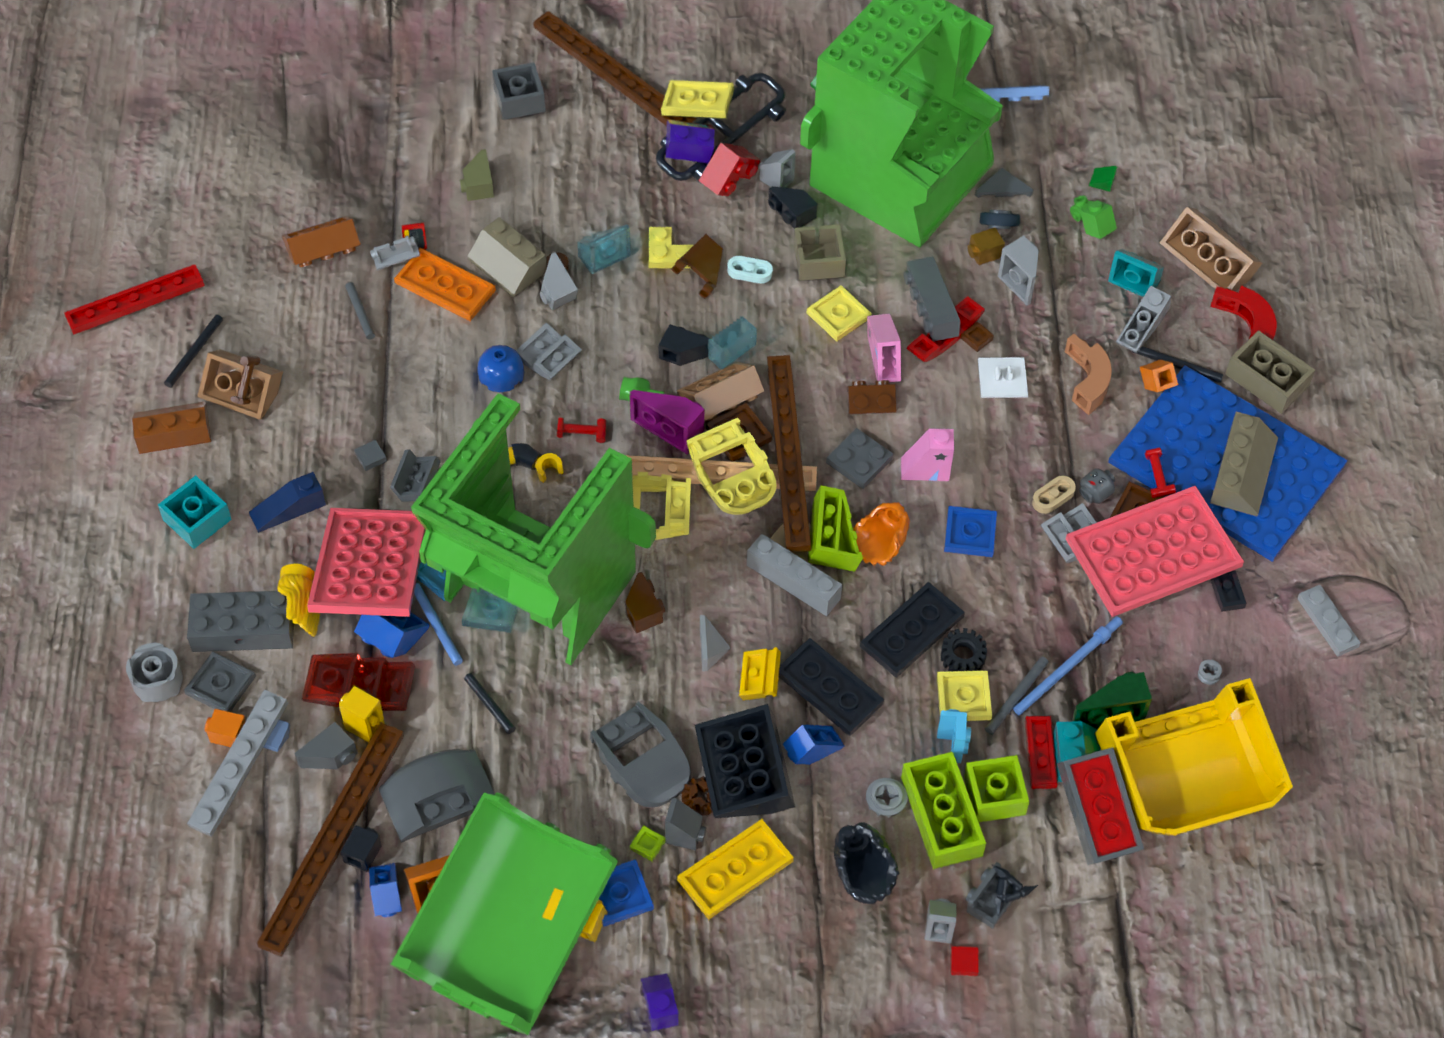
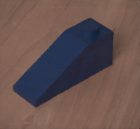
M314 472L289 481L249 511L257 532H262L326 506L323 490Z

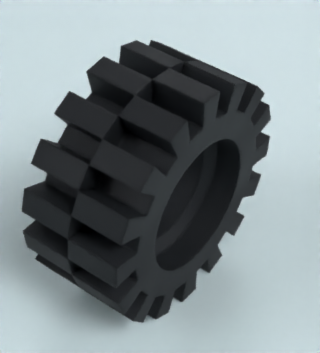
M963 628V633H960L959 629H955L954 634L952 632L948 633L947 638L945 637L943 640L940 657L944 668L949 666L948 672L982 670L987 655V644L985 640L982 641L983 637L980 634L976 637V631L974 630L971 633H967L968 628ZM957 647H967L973 651V656L969 659H962L955 655L954 650Z

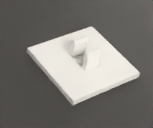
M1024 357L978 358L981 398L1028 397Z

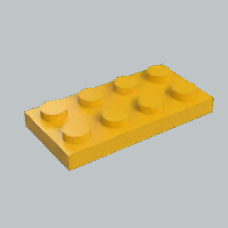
M761 819L679 874L677 880L709 920L794 861V857L763 819Z

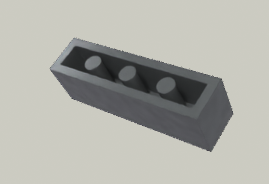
M934 256L907 261V271H904V280L906 285H910L912 300L917 302L919 317H923L925 333L930 334L932 341L958 337L960 319Z

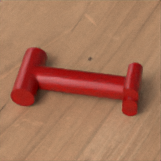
M560 417L558 418L557 437L562 438L563 433L596 435V442L604 443L607 420L600 418L597 420V426L564 423V418Z
M1160 447L1146 450L1145 458L1147 460L1150 459L1157 488L1150 489L1152 498L1176 493L1174 484L1166 485L1159 458L1162 455Z

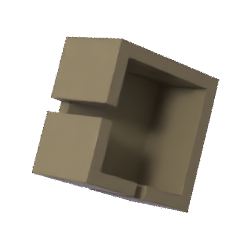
M840 224L819 226L818 244H815V226L794 229V251L799 281L845 276L846 258Z

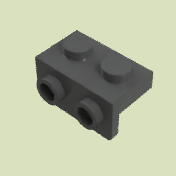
M410 449L405 450L392 480L391 490L402 502L416 501L436 475L441 461L436 456L416 457Z
M995 863L996 866L1001 867L1000 863ZM987 867L980 878L982 883L978 888L973 887L966 897V901H968L966 912L994 929L1012 902L1004 903L998 918L995 896H997L996 890L1000 876H998L994 867L992 869ZM1010 884L1006 886L1008 894L1013 892V887Z

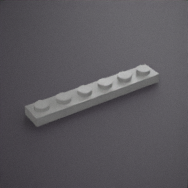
M264 689L187 823L189 827L210 837L213 836L287 707V699Z

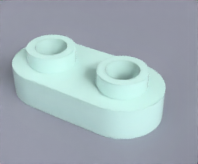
M734 256L728 261L727 272L734 279L766 283L772 278L773 268L768 261L744 256Z

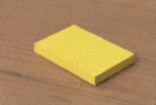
M670 80L661 113L667 116L726 118L734 92V83Z

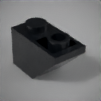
M775 186L769 188L768 204L772 210H776L782 216L786 224H790L795 229L817 218L818 203L805 190Z
M670 324L658 345L659 359L682 366L710 357L713 339Z

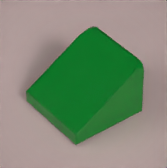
M1118 166L1095 168L1089 186L1110 192Z

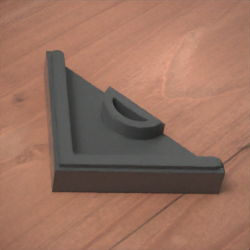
M1003 168L996 172L975 192L977 198L982 195H995V197H1013V195L1024 194L1031 197L1033 195L1031 187Z

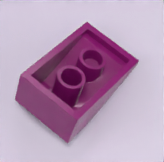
M632 390L630 392V419L688 455L687 440L704 433L705 409L698 402H692L686 397Z

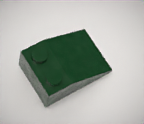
M1127 672L1112 680L1075 707L1072 722L1082 721L1099 729L1106 718L1131 712L1134 722L1146 719L1152 696L1144 672Z

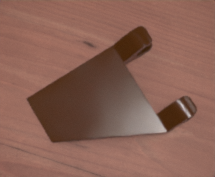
M705 234L676 261L671 270L678 275L686 266H689L707 282L699 292V295L706 299L717 286L723 248Z

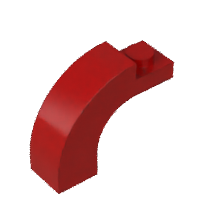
M1216 286L1210 307L1227 311L1243 318L1250 329L1249 339L1257 331H1260L1271 340H1274L1277 329L1275 313L1270 304L1261 295L1244 286L1240 287L1239 292Z

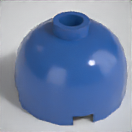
M495 345L486 349L479 358L477 367L479 381L481 384L483 383L488 386L490 391L501 393L511 391L519 381L520 383L523 381L524 365L521 356L515 349L506 345Z

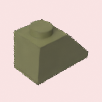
M486 149L481 150L463 169L464 179H460V187L462 193L466 192L467 201L494 197Z

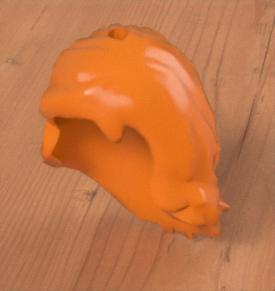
M900 502L880 504L870 514L866 515L865 518H861L860 522H857L853 527V531H856L857 546L859 552L862 553L864 563L870 562L873 566L878 563L885 566L887 562H892V558L898 554L899 549L903 546L909 530L910 518Z

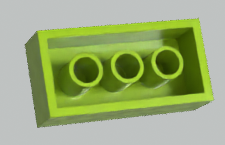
M953 752L904 763L901 779L932 868L937 869L983 857L986 841Z

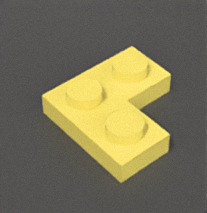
M649 227V268H672L676 261L694 245H672V227Z

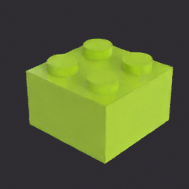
M1017 755L966 763L964 780L978 822L1026 815L1029 798Z

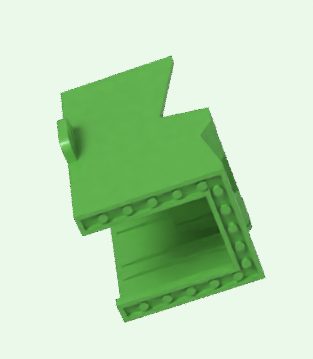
M872 0L818 57L815 105L802 121L800 144L809 150L812 149L810 186L921 248L994 163L989 128L1001 118L1003 105L966 79L991 37L994 26L946 0Z
M497 393L411 506L412 513L426 529L419 550L422 563L441 573L446 570L444 598L450 603L463 585H466L478 592L484 589L530 613L532 620L548 626L552 630L562 620L563 636L569 638L565 663L572 665L636 573L635 544L643 548H650L656 540V523L649 514L633 507L632 458L611 448H608L552 527L515 510L506 428L521 409L519 403Z

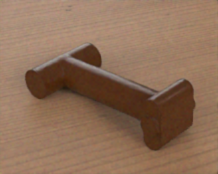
M243 356L240 359V363L244 368L237 396H231L230 398L232 402L240 405L251 403V400L246 398L253 368L260 364L258 356Z

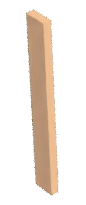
M626 455L632 458V476L638 475V472H648V475L661 477V474L671 475L672 480L686 482V478H691V484H701L692 459ZM714 460L701 462L713 485L754 467L753 463ZM768 464L776 478V489H780L777 464ZM802 466L805 491H816L817 467Z

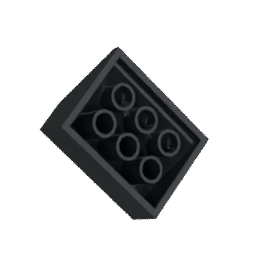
M768 704L695 724L715 819L767 815L796 807L775 716Z

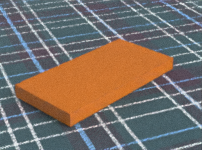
M419 248L420 256L410 259L394 278L397 285L468 321L475 317L496 291V285L422 248Z

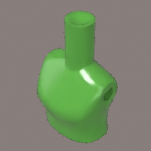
M624 376L619 400L630 402V392L632 390L665 394V392L650 389V382L647 379Z

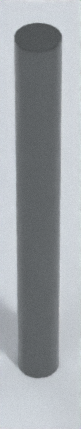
M1041 656L985 727V731L988 734L993 735L1047 666L1049 661L1045 657Z

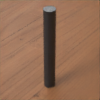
M472 673L467 674L464 677L465 682L507 734L512 733L516 729L513 723Z

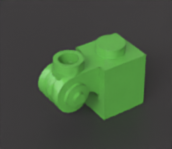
M1078 196L1074 199V205L1070 208L1071 215L1078 222L1083 220L1087 235L1102 239L1117 229L1112 205L1098 200L1092 202L1086 196Z

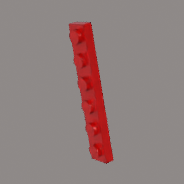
M196 264L64 312L74 335L205 285Z

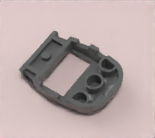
M637 702L635 707L603 727L590 732V741L592 743L595 742L599 748V757L609 770L610 777L616 784L619 783L627 791L626 794L633 801L641 806H662L671 801L672 798L679 796L684 790V785L691 781L689 762L673 734L662 720L640 702ZM654 727L665 741L623 766L613 752Z

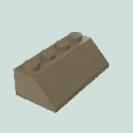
M1236 411L1212 493L1211 504L1258 516L1278 437L1260 418Z

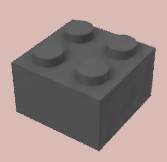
M534 62L492 70L493 87L503 120L546 112L544 91Z

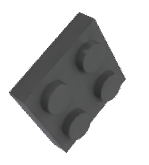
M856 428L826 458V463L864 489L891 462L893 453Z

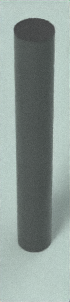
M348 282L345 287L365 336L368 340L373 339L375 333L353 282Z

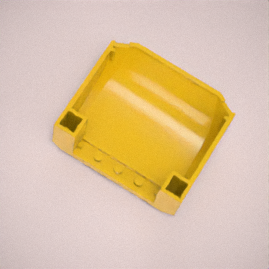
M1251 678L1227 684L1212 701L1134 722L1131 712L1106 718L1095 733L1101 750L1112 747L1114 749L1138 829L1158 835L1175 836L1272 808L1293 787Z

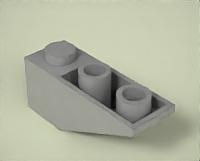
M1150 286L1116 343L1137 353L1168 312L1171 296Z

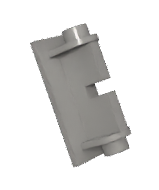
M406 236L405 238L393 241V246L387 243L374 247V250H371L370 253L375 261L376 269L380 270L420 256L414 236Z

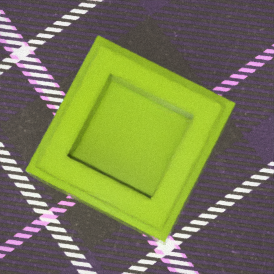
M643 825L630 844V850L652 862L664 845L665 837Z

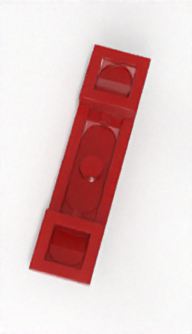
M967 296L955 306L960 319L958 337L932 341L929 333L926 336L922 333L907 346V350L923 362L936 358L953 346L961 338V334L977 322L984 313L985 308Z

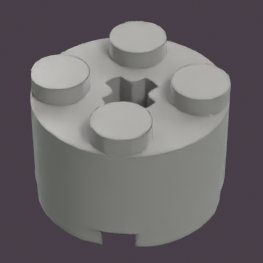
M148 643L134 651L135 654L126 663V672L134 692L143 702L164 701L176 696L180 692L183 674L177 656L172 649L164 647L160 643Z

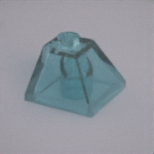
M628 224L595 233L577 242L578 257L591 274L631 256L630 227Z

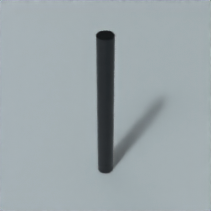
M216 314L164 381L167 387L172 388L221 324L223 318L220 315Z
M1144 346L1136 353L1156 361L1172 362L1174 367L1179 369L1186 365L1204 377L1220 383L1224 375Z

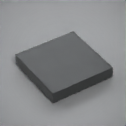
M212 651L184 692L185 695L213 709L231 712L255 679L256 674Z

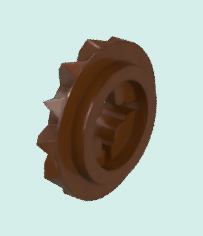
M704 776L697 779L692 778L688 784L684 785V790L681 793L682 803L701 816L712 814L713 810L706 778ZM698 789L703 793L708 792L707 803L701 797L696 798L698 796Z

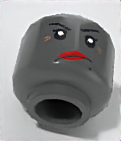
M1095 468L1081 479L1079 492L1088 503L1100 504L1115 492V485L1113 483L1115 482V477L1108 470L1103 471Z

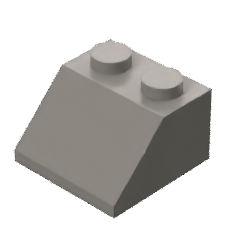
M1022 236L1002 249L998 277L1028 306L1031 304L1039 250L1033 242Z

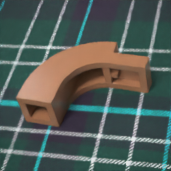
M1072 334L1067 338L1065 353L1082 366L1088 376L1074 388L1072 401L1089 415L1102 404L1106 397L1111 379V363L1107 353L1098 343L1090 347L1085 340Z

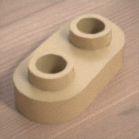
M1058 476L1038 489L1033 496L1032 505L1034 509L1040 513L1047 514L1063 505L1074 495L1076 488L1074 481L1067 476Z

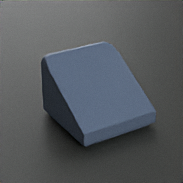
M279 720L263 748L278 752L289 738L290 724Z

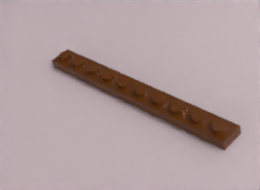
M547 11L533 21V27L664 125L667 126V120L690 123L696 120L694 117L662 115L661 108L665 98L663 94L550 11Z
M790 355L767 356L786 549L790 552L811 551Z
M381 722L378 725L257 942L259 948L280 957L284 955L404 737L403 731Z

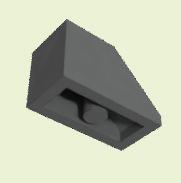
M334 722L294 754L300 768L338 769L342 765L349 764L357 754L355 742Z
M672 798L665 820L666 844L696 851L698 842L703 843L706 833V827L703 826V816L678 799Z

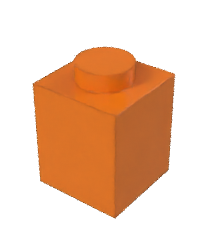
M1158 360L1140 367L1144 387L1147 390L1158 393L1178 385L1172 362Z
M215 709L212 717H208L205 724V732H207L210 743L231 747L246 722L245 716Z

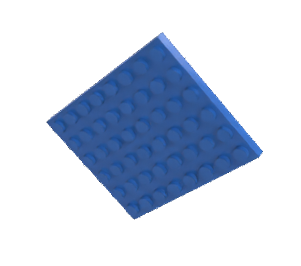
M1184 365L1176 375L1178 385L1162 392L1112 453L1108 463L1149 488H1157L1150 459L1147 460L1145 458L1146 450L1160 447L1162 455L1159 458L1166 485L1174 484L1176 493L1196 486L1227 535L1273 562L1345 467L1348 460ZM1236 411L1260 418L1278 437L1258 516L1210 503Z

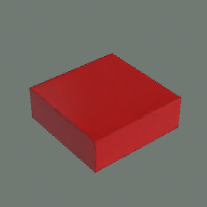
M951 946V975L978 976V947Z

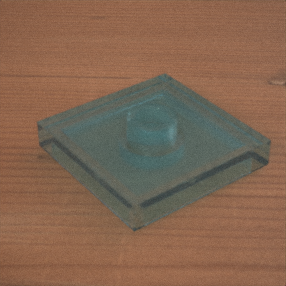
M472 588L462 618V626L511 633L519 607L482 588L479 590Z

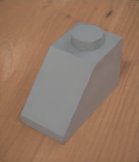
M790 149L774 152L769 158H765L759 166V180L770 187L786 188L794 181L796 151Z
M555 252L550 256L540 292L542 301L548 304L551 310H554L575 300L578 291Z
M946 899L929 901L924 940L951 944L956 924V903H950Z

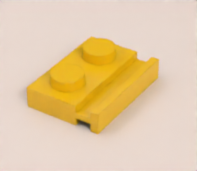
M774 647L773 650L759 649L743 653L739 696L743 701L766 698L768 695L777 696L781 651L777 647Z

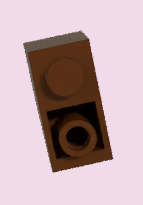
M643 572L637 573L625 601L626 616L636 634L663 623V612H665L662 600L660 598L656 599L654 595L655 589L650 579L646 580Z

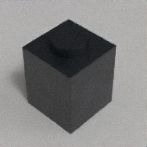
M355 825L341 850L344 863L368 872L382 847L380 836L377 831L370 827L362 828Z

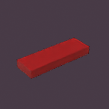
M1026 716L1025 729L1031 789H1057L1051 716Z

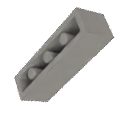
M761 534L747 550L748 567L823 615L827 616L841 600V583L764 534Z

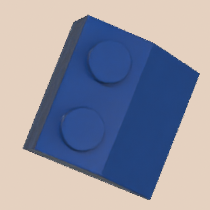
M411 612L409 617L361 615L354 632L361 636L362 641L380 649L384 656L394 658L406 654L429 629L430 625Z

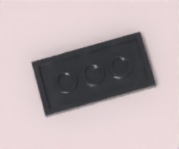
M927 582L860 642V647L897 678L964 617L965 612L930 582Z
M811 638L802 644L779 667V677L849 736L884 705V698Z

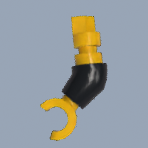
M514 443L512 447H508L510 465L516 464V466H523L531 470L537 469L538 477L543 483L546 481L544 470L549 467L556 468L558 474H564L563 463L556 454L546 453L542 455L526 443Z

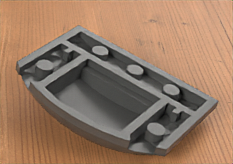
M462 749L443 750L419 757L396 770L379 787V792L401 843L471 815L483 793L495 795L476 751Z

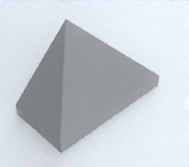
M700 615L702 671H708L730 649V646L707 617Z

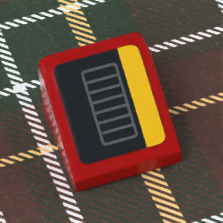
M424 223L401 225L403 238L414 236L418 250L419 248L427 249Z

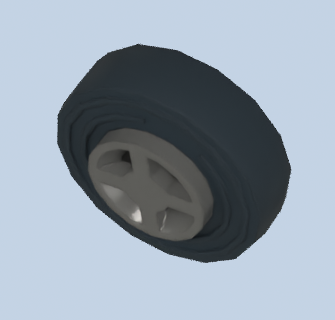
M989 210V212L980 213V224L988 225V228L1011 229V227H1018L1020 225V215L1012 214V211Z

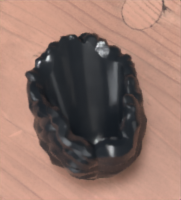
M860 822L855 826L846 825L836 834L834 846L835 865L847 894H850L854 900L863 904H875L877 901L881 902L886 896L891 895V890L894 889L900 872L898 871L895 856L891 853V848L886 842L885 837L866 822Z

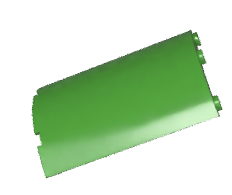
M496 792L495 795L483 793L390 965L416 981L422 980L432 986L431 989L459 1005L486 1018L491 1016L500 1020L501 1025L529 1035L618 860L610 855L611 850L601 844L593 846L559 832L560 828L552 823L546 822L543 824L511 805L509 803L510 799L501 793ZM554 888L562 890L563 894L551 921L542 918Z

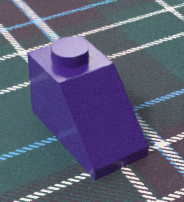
M668 974L641 978L651 1030L678 1026V1010Z

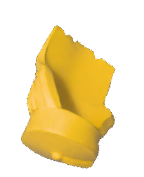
M302 564L285 565L280 570L277 589L278 592L287 597L286 618L293 620V623L299 624L309 635L315 637L318 631L320 613H310L307 607L315 572Z

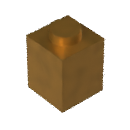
M996 227L972 234L970 244L968 245V253L979 266L1000 259L1005 242Z

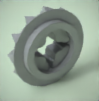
M880 778L872 782L868 787L866 801L869 809L876 812L878 816L885 815L889 818L895 814L899 815L903 808L906 807L907 792L904 786L897 780ZM884 790L892 798L889 805H886L885 801L880 799L883 798Z

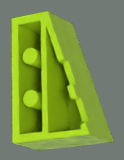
M821 485L813 498L810 529L811 551L808 552V563L855 572L863 560V556L857 546L856 531H853L850 520L852 516L844 490Z

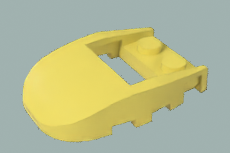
M739 418L687 440V447L699 481L716 505L725 513L733 515L749 513L766 505L773 498L777 487L775 475L767 462V455L764 450H760L750 432L745 433L739 426ZM743 444L754 467L713 485L701 462Z
M638 472V475L632 476L633 507L639 510L641 492L666 491L665 526H659V529H656V540L688 535L691 478H686V482L672 480L671 475L661 474V477L648 475V472Z

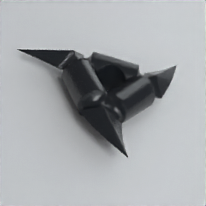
M991 864L998 876H1000L996 890L997 896H995L999 918L1004 903L1026 897L1038 885L1023 887V884L1012 874L1010 875V871ZM1008 884H1010L1013 887V892L1011 894H1008L1006 892V886Z

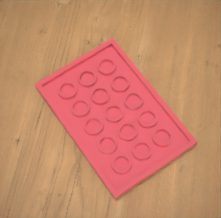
M1196 486L1066 535L1067 543L1112 617L1241 568L1244 563Z
M330 508L307 604L308 612L409 617L420 564L419 550L426 531L412 511Z

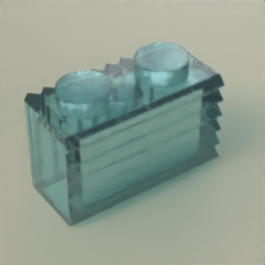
M740 316V319H736V321H733V324L726 326V329L719 331L716 337L712 336V339H709L708 358L720 369H724L757 345L756 327L743 316Z

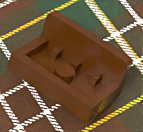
M889 380L875 381V385H866V381H854L852 386L847 387L849 415L896 413L895 384H889Z

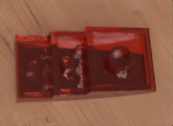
M358 653L312 655L302 700L303 702L339 707L343 695L349 693L355 686L379 699L382 711H406L415 665L412 661L388 662L385 657L361 658Z

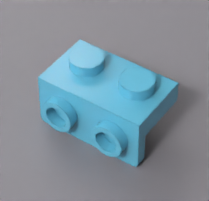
M949 709L941 711L937 738L952 740L951 752H953L956 762L961 763L963 754H968L971 727H966L967 712Z

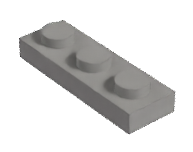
M1321 585L1299 593L1297 599L1337 657L1359 648L1361 642Z

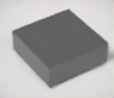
M376 440L354 449L355 455L365 471L387 462V458Z

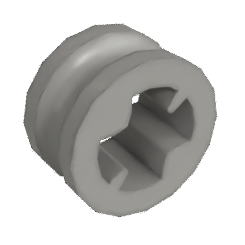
M1214 660L1203 661L1199 666L1198 678L1201 682L1208 685L1217 683L1222 673L1221 665ZM1208 668L1209 671H1215L1214 675L1205 673V670Z

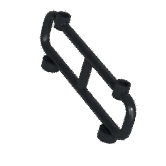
M755 73L748 78L743 74L735 82L737 87L734 88L731 102L743 92H748L753 84L758 81L764 82L775 91L776 98L735 131L730 129L719 118L698 117L692 123L705 124L709 121L727 137L720 143L733 144L767 115L774 122L779 121L786 112V108L781 105L785 99L784 89L771 76L765 73ZM665 136L660 142L662 147L656 154L658 166L674 180L685 181L693 177L701 183L699 179L708 163L696 162L684 172L676 171L665 160ZM720 143L716 147H714L711 158L713 157Z

